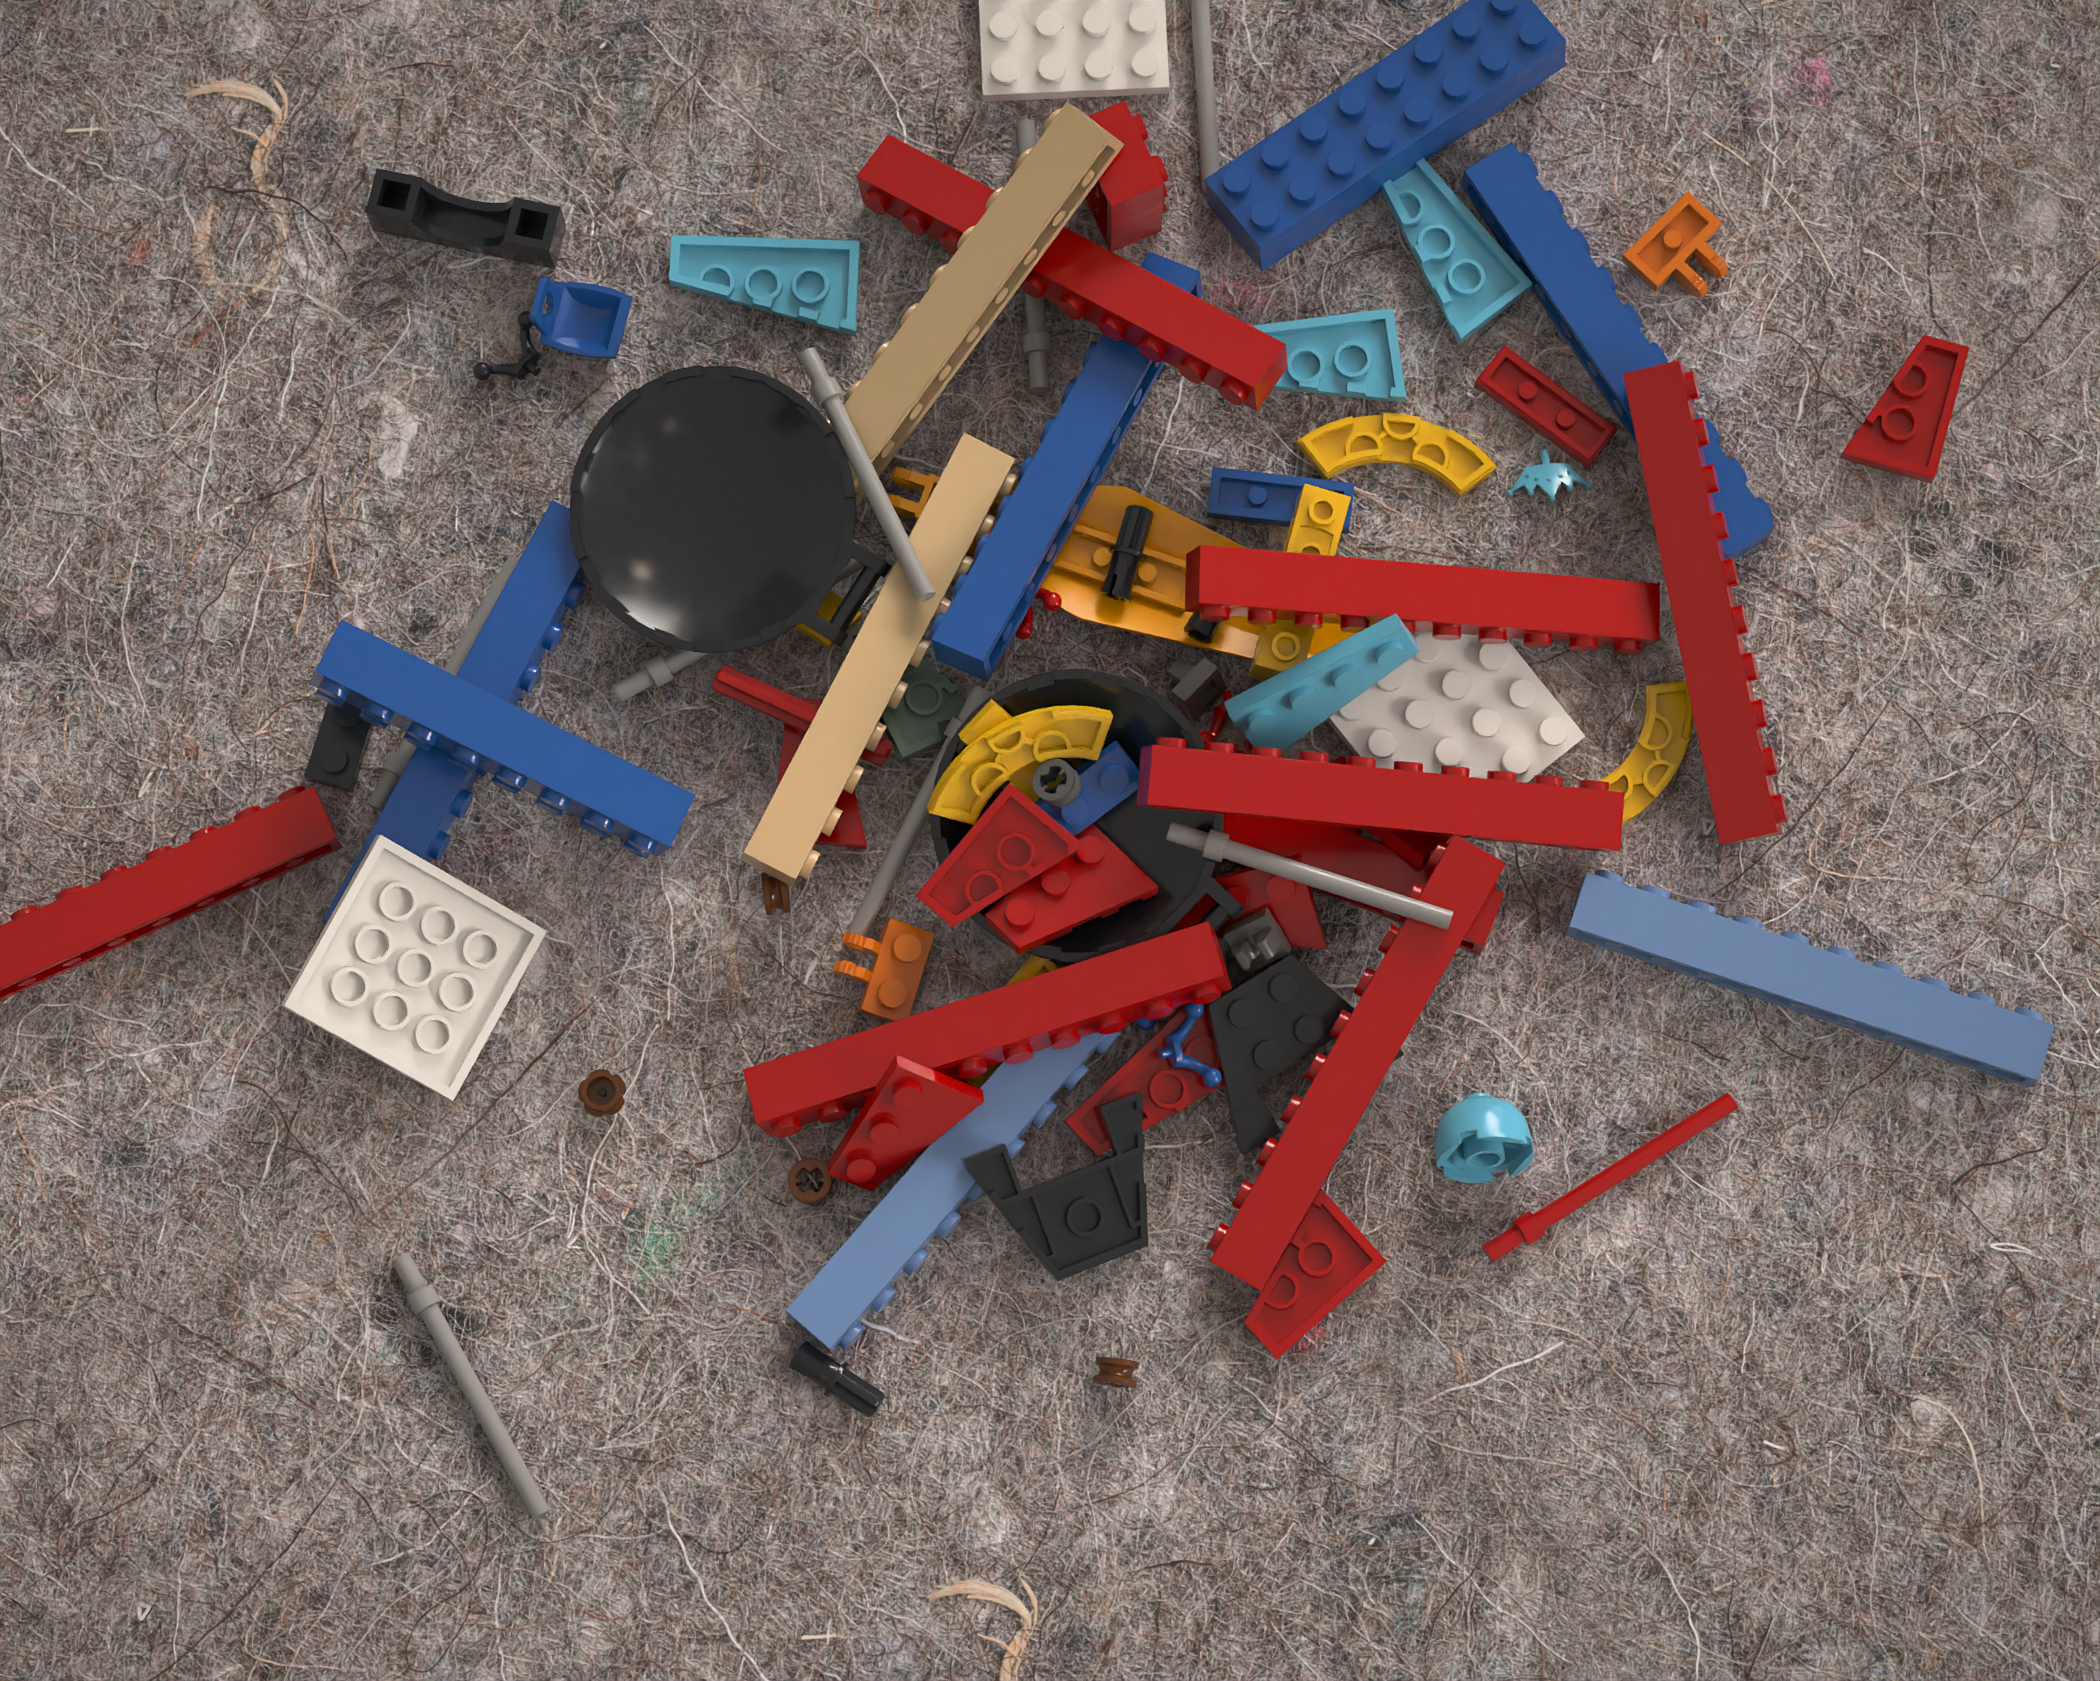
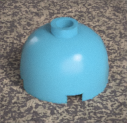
M1473 1093L1456 1103L1442 1115L1435 1131L1434 1149L1438 1169L1440 1166L1443 1167L1444 1176L1451 1180L1463 1183L1492 1182L1494 1177L1490 1172H1498L1508 1169L1509 1177L1527 1168L1534 1158L1532 1137L1524 1115L1510 1102L1492 1097L1486 1093Z

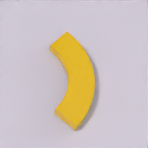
M1383 413V415H1368L1355 418L1350 416L1323 425L1297 440L1298 448L1324 480H1329L1347 469L1360 465L1393 463L1409 466L1431 475L1442 482L1459 499L1497 469V466L1482 450L1459 433L1423 421L1421 417L1406 414Z
M1686 680L1645 687V716L1639 739L1622 765L1600 780L1609 782V791L1625 792L1622 825L1639 815L1656 800L1667 787L1683 759L1692 734L1694 722Z
M1053 706L1029 711L997 724L970 743L952 761L933 790L926 807L928 812L975 825L980 812L989 798L1009 779V775L1035 761L1040 763L1057 758L1075 757L1098 761L1113 714L1110 710L1088 706Z

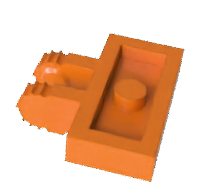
M1689 191L1623 254L1621 259L1654 292L1674 274L1678 282L1697 298H1702L1709 290L1705 281L1686 264L1693 255L1710 274L1717 278H1723L1729 272L1725 261L1706 244L1720 229L1722 222Z
M893 918L886 919L879 942L857 933L845 932L842 939L844 945L852 950L862 951L874 956L870 971L846 960H836L832 970L837 975L865 984L857 1011L887 1022H894L909 1017L935 933Z

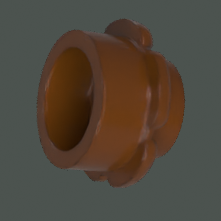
M598 1069L591 1072L579 1086L578 1097L580 1101L584 1102L585 1111L592 1116L602 1117L607 1113L614 1115L621 1110L625 1103L623 1095L626 1093L625 1082L619 1075H612L606 1069ZM601 1089L607 1091V1096L604 1098L598 1096V1092Z

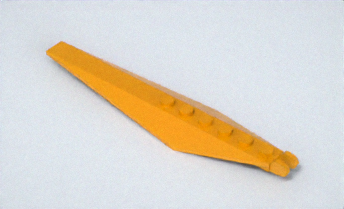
M902 467L893 468L890 475L893 482L905 488L923 491L919 503L897 495L887 494L897 515L905 518H914V522L917 523L940 476L931 473L929 476ZM1018 481L1014 482L1008 495L1012 496L1019 484ZM1097 485L1041 588L1059 594L1062 599L1059 609L1078 620L1253 660L1262 625L1247 623V617L1230 615V620L1221 621L1210 644L1198 642L1191 638L1188 632L1184 631L1185 624L1193 614V612H1185L1186 554L1200 544L1236 548L1246 547L1124 486ZM995 498L987 513L995 517L988 535L991 534L997 523L996 515L1001 500ZM1129 505H1140L1153 511L1154 515L1143 550V554L1147 558L1145 562H1140L1130 601L1123 602L1120 600L1121 597L1118 600H1114L1100 594L1112 557L1109 547L1116 545L1126 508ZM973 540L967 554L974 557L979 541ZM1323 623L1322 628L1315 629L1307 659L1356 633L1341 631L1340 624Z

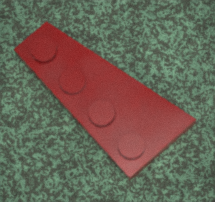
M1203 1004V1014L1198 1017L1193 1028L1180 1045L1183 1054L1195 1058L1210 1068L1217 1069L1221 1074L1220 1084L1216 1087H1208L1204 1084L1200 1073L1186 1068H1174L1169 1057L1161 1059L1158 1055L1159 1049L1166 1048V1035L1175 1031L1187 1017L1184 1006L1063 1121L1096 1157L1112 1149L1096 1106L1129 1093L1141 1091L1144 1110H1142L1143 1132L1159 1121L1225 1085L1221 1066L1218 1064L1206 1004Z

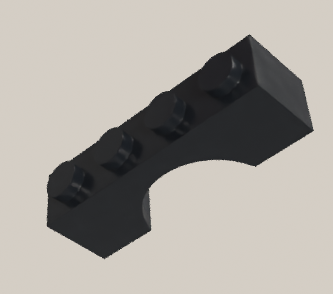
M379 168L376 169L365 210L373 231L551 269L556 268L566 229L561 207L516 197L503 203L470 200L445 192L421 177Z

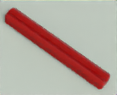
M723 665L719 669L713 681L712 688L714 691L805 733L819 709L817 706L728 665ZM881 737L875 751L873 752L865 748L860 758L876 766H883L892 751L893 743Z

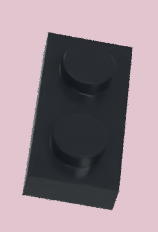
M345 701L342 707L327 703L304 775L307 781L353 793L374 725L359 717L361 709Z

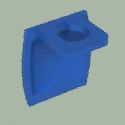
M541 277L530 312V322L541 333L539 341L547 346L578 356L617 359L633 297L615 289L596 284L581 282H555L554 284L550 278ZM546 297L548 307L546 314H542L543 303Z

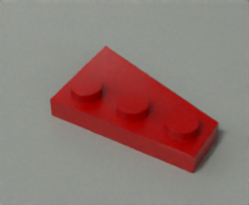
M1092 823L1075 836L1086 846L1012 890L985 914V922L1020 955L1072 932V929L1099 916L1105 918L1118 912L1120 907L1140 898L1142 901L1158 894L1159 886Z
M1300 853L1285 857L1303 863ZM1252 867L1214 877L1245 907L1236 919L1231 916L1215 932L1217 937L1224 938L1223 932L1226 925L1267 907L1287 937L1291 947L1327 949L1328 941L1310 886ZM1206 893L1170 930L1171 933L1196 925L1217 902Z
M896 1055L828 1160V1175L868 1191L874 1190L984 1102L983 1090Z
M1320 1188L1243 1323L1275 1360H1278L1387 1262L1322 1188Z

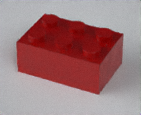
M1125 101L1088 116L1124 144L1085 197L1103 239L1111 252L1161 232L1162 214L1167 212L1163 198L1168 196L1164 182L1168 181L1167 171L1158 154L1150 155L1144 142L1149 139L1146 126L1139 113L1131 115Z

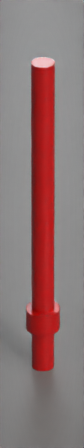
M1725 1093L1534 1214L1530 1211L1524 1213L1512 1221L1513 1227L1482 1246L1484 1253L1493 1263L1523 1243L1526 1246L1531 1245L1545 1236L1544 1230L1737 1110L1736 1102L1729 1093Z

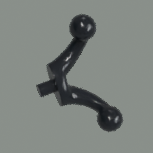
M523 311L517 317L523 357L519 362L507 364L478 362L473 368L475 378L483 381L488 379L491 374H499L522 379L529 373L534 376L540 373V368L536 366L540 354L535 350L530 335V329L534 326L530 322V311Z

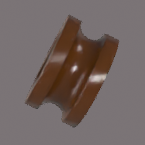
M762 872L761 881L766 915H773L776 909H782L785 913H791L788 884Z
M808 1158L800 1160L793 1165L788 1176V1185L792 1195L803 1204L814 1205L821 1203L832 1190V1176L828 1175L827 1166L817 1159ZM804 1170L809 1174H813L818 1170L824 1176V1178L818 1179L823 1187L817 1193L811 1189L802 1193L797 1188V1185H802L801 1179L797 1178Z
M1096 1357L1095 1364L1099 1366L1100 1371L1093 1377V1383L1112 1387L1136 1388L1137 1381L1133 1379L1132 1374L1135 1370H1138L1139 1362L1121 1358Z

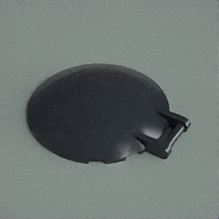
M698 365L680 368L662 374L663 376L646 383L638 389L634 388L618 400L602 416L588 436L576 462L570 484L569 528L576 558L582 567L585 577L602 603L619 620L634 631L663 645L685 651L725 653L744 650L777 638L800 622L835 645L842 647L849 636L845 631L880 576L886 578L893 566L853 541L857 515L854 478L840 440L822 414L805 397L790 386L768 375L737 366L702 367ZM852 558L864 567L828 622L816 613Z
M1092 669L1054 670L1019 680L1001 689L974 710L958 728L948 744L938 766L934 788L952 761L968 746L961 740L958 734L991 699L1012 717L1036 709L1053 706L1075 705L1110 710L1113 718L1102 750L1116 740L1138 769L1140 767L1141 747L1156 745L1157 737L1185 739L1187 749L1204 750L1205 743L1189 720L1174 705L1143 684L1117 674ZM1075 757L1060 758L1074 770L1090 760ZM1008 780L989 798L980 812L977 821L1010 783ZM1137 789L1093 822V824L1159 886L1158 894L1144 901L1140 898L1120 907L1118 912L1105 918L1099 916L1074 927L1072 932L1024 953L1060 962H1082L1166 935L1206 893L1217 903L1196 925L1208 921L1214 932H1216L1231 916L1236 919L1245 907L1211 875L1216 861L1202 857V851L1166 840L1172 821L1207 833L1210 832V829L1223 832L1224 815L1136 806ZM930 813L931 837L939 865L944 862L974 825ZM1008 894L970 916L984 930L1006 945L1008 944L985 922V914Z

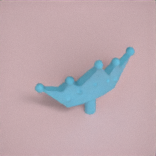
M1541 450L1542 464L1526 467L1512 490H1508L1506 494L1508 497H1511L1513 492L1525 488L1528 495L1533 496L1534 489L1538 487L1550 497L1549 500L1553 503L1556 501L1555 495L1561 484L1566 487L1568 492L1573 491V483L1584 485L1586 489H1590L1592 485L1590 482H1585L1568 463H1550L1549 450Z

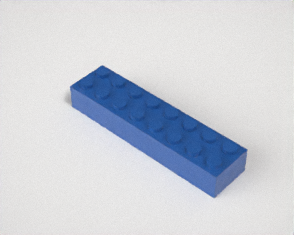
M1469 0L1204 179L1207 203L1263 272L1380 193L1384 183L1390 179L1392 182L1396 181L1416 168L1418 161L1423 158L1427 161L1564 68L1566 39L1532 0Z
M342 619L309 683L318 688L315 695L320 699L337 707H342L345 701L361 709L359 717L368 723L382 729H386L389 723L405 731L406 733L403 738L421 749L430 751L432 745L450 753L447 760L457 767L472 773L478 767L494 775L491 782L496 786L514 794H518L519 790L523 789L537 796L535 804L544 810L559 816L562 815L563 811H567L581 818L579 826L601 837H605L607 832L612 833L625 840L622 845L623 848L646 859L649 858L650 854L659 856L671 847L696 796Z

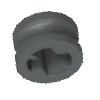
M1050 759L1040 764L1032 778L1035 793L1048 805L1056 808L1066 807L1073 803L1079 796L1082 787L1081 778L1077 771L1060 759ZM1060 774L1067 781L1066 784L1058 785L1056 793H1054L1047 785L1048 782L1056 781L1057 775Z

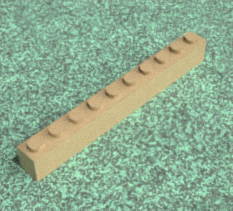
M1066 102L1062 109L1055 110L1048 117L1043 126V135L1033 148L1025 150L1020 155L1014 166L1015 173L1004 187L998 188L990 196L986 203L987 211L976 226H971L962 234L957 243V252L947 265H942L934 272L929 281V290L921 301L908 308L901 318V328L890 342L884 343L874 354L871 369L862 380L855 382L846 392L844 407L878 477L1124 146L1121 141L1071 104ZM849 461L854 478L857 507L866 494Z
M965 432L963 433L909 536V540L936 594L927 601L918 602L897 559L745 848L741 858L742 861L792 887L799 875L808 879L821 854L813 850L820 833L830 837L843 812L835 807L842 791L844 790L850 794L853 793L865 768L857 765L864 749L867 748L874 752L887 727L879 722L887 706L896 710L909 685L901 680L909 664L918 668L931 643L923 639L931 622L934 623L940 613L946 614L952 600L944 596L952 580L957 582L963 573L967 574L974 560L966 555L973 540L980 541L984 534H988L995 520V517L987 514L995 498L1002 501L1009 494L1017 476L1009 473L1015 458Z

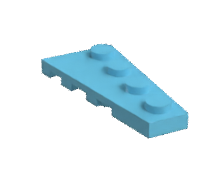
M1424 158L1416 163V168L1396 181L1392 182L1390 179L1383 184L1381 193L1459 345L1531 290L1533 283Z
M671 235L669 282L670 286L856 337L860 242L848 240Z
M1393 308L1253 325L1258 330L1286 344L1288 368L1273 389L1406 403L1407 397Z
M1395 613L1225 701L1224 704L1229 717L1254 747L1277 748L1283 751L1420 651L1413 635Z

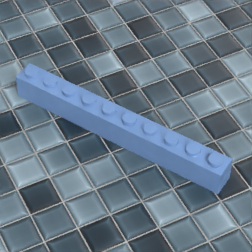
M1597 870L1595 874L1586 872L1581 882L1565 936L2028 1088L2039 1079L2055 1026L2042 1021L2044 1016L2039 1012L2022 1007H2016L2013 1012L1995 1006L1996 999L1977 992H1968V995L1964 996L1949 991L1950 985L1936 978L1921 977V981L1903 976L1902 968L1887 962L1876 961L1874 966L1855 960L1856 954L1850 950L1837 946H1829L1827 950L1809 945L1810 939L1808 937L1791 931H1782L1781 935L1763 930V923L1750 917L1737 915L1732 920L1717 915V909L1704 902L1690 900L1688 905L1669 899L1671 894L1668 891L1655 886L1643 885L1642 889L1625 885L1623 884V877L1609 871Z
M1119 1031L1103 1035L1096 1032L1080 1037L1081 1041L1069 1048L1053 1049L1048 1047L1033 1052L1034 1056L1022 1063L1007 1064L1005 1061L1002 1062L980 1087L983 1090L984 1102L935 1140L785 1310L788 1316L832 1354L839 1346L846 1351L864 1331L865 1328L859 1323L870 1310L873 1309L877 1313L881 1312L895 1296L897 1290L892 1285L904 1271L909 1276H912L925 1262L929 1253L924 1248L936 1235L944 1239L958 1224L962 1217L957 1211L965 1201L971 1198L976 1202L984 1194V1191L963 1166L961 1158L997 1144L1005 1143L1011 1161H1013L1026 1144L1021 1139L1026 1131L1033 1124L1041 1128L1058 1108L1053 1100L1065 1087L1072 1092L1090 1071L1085 1066L1087 1061L1096 1051L1104 1055L1115 1044L1122 1033Z

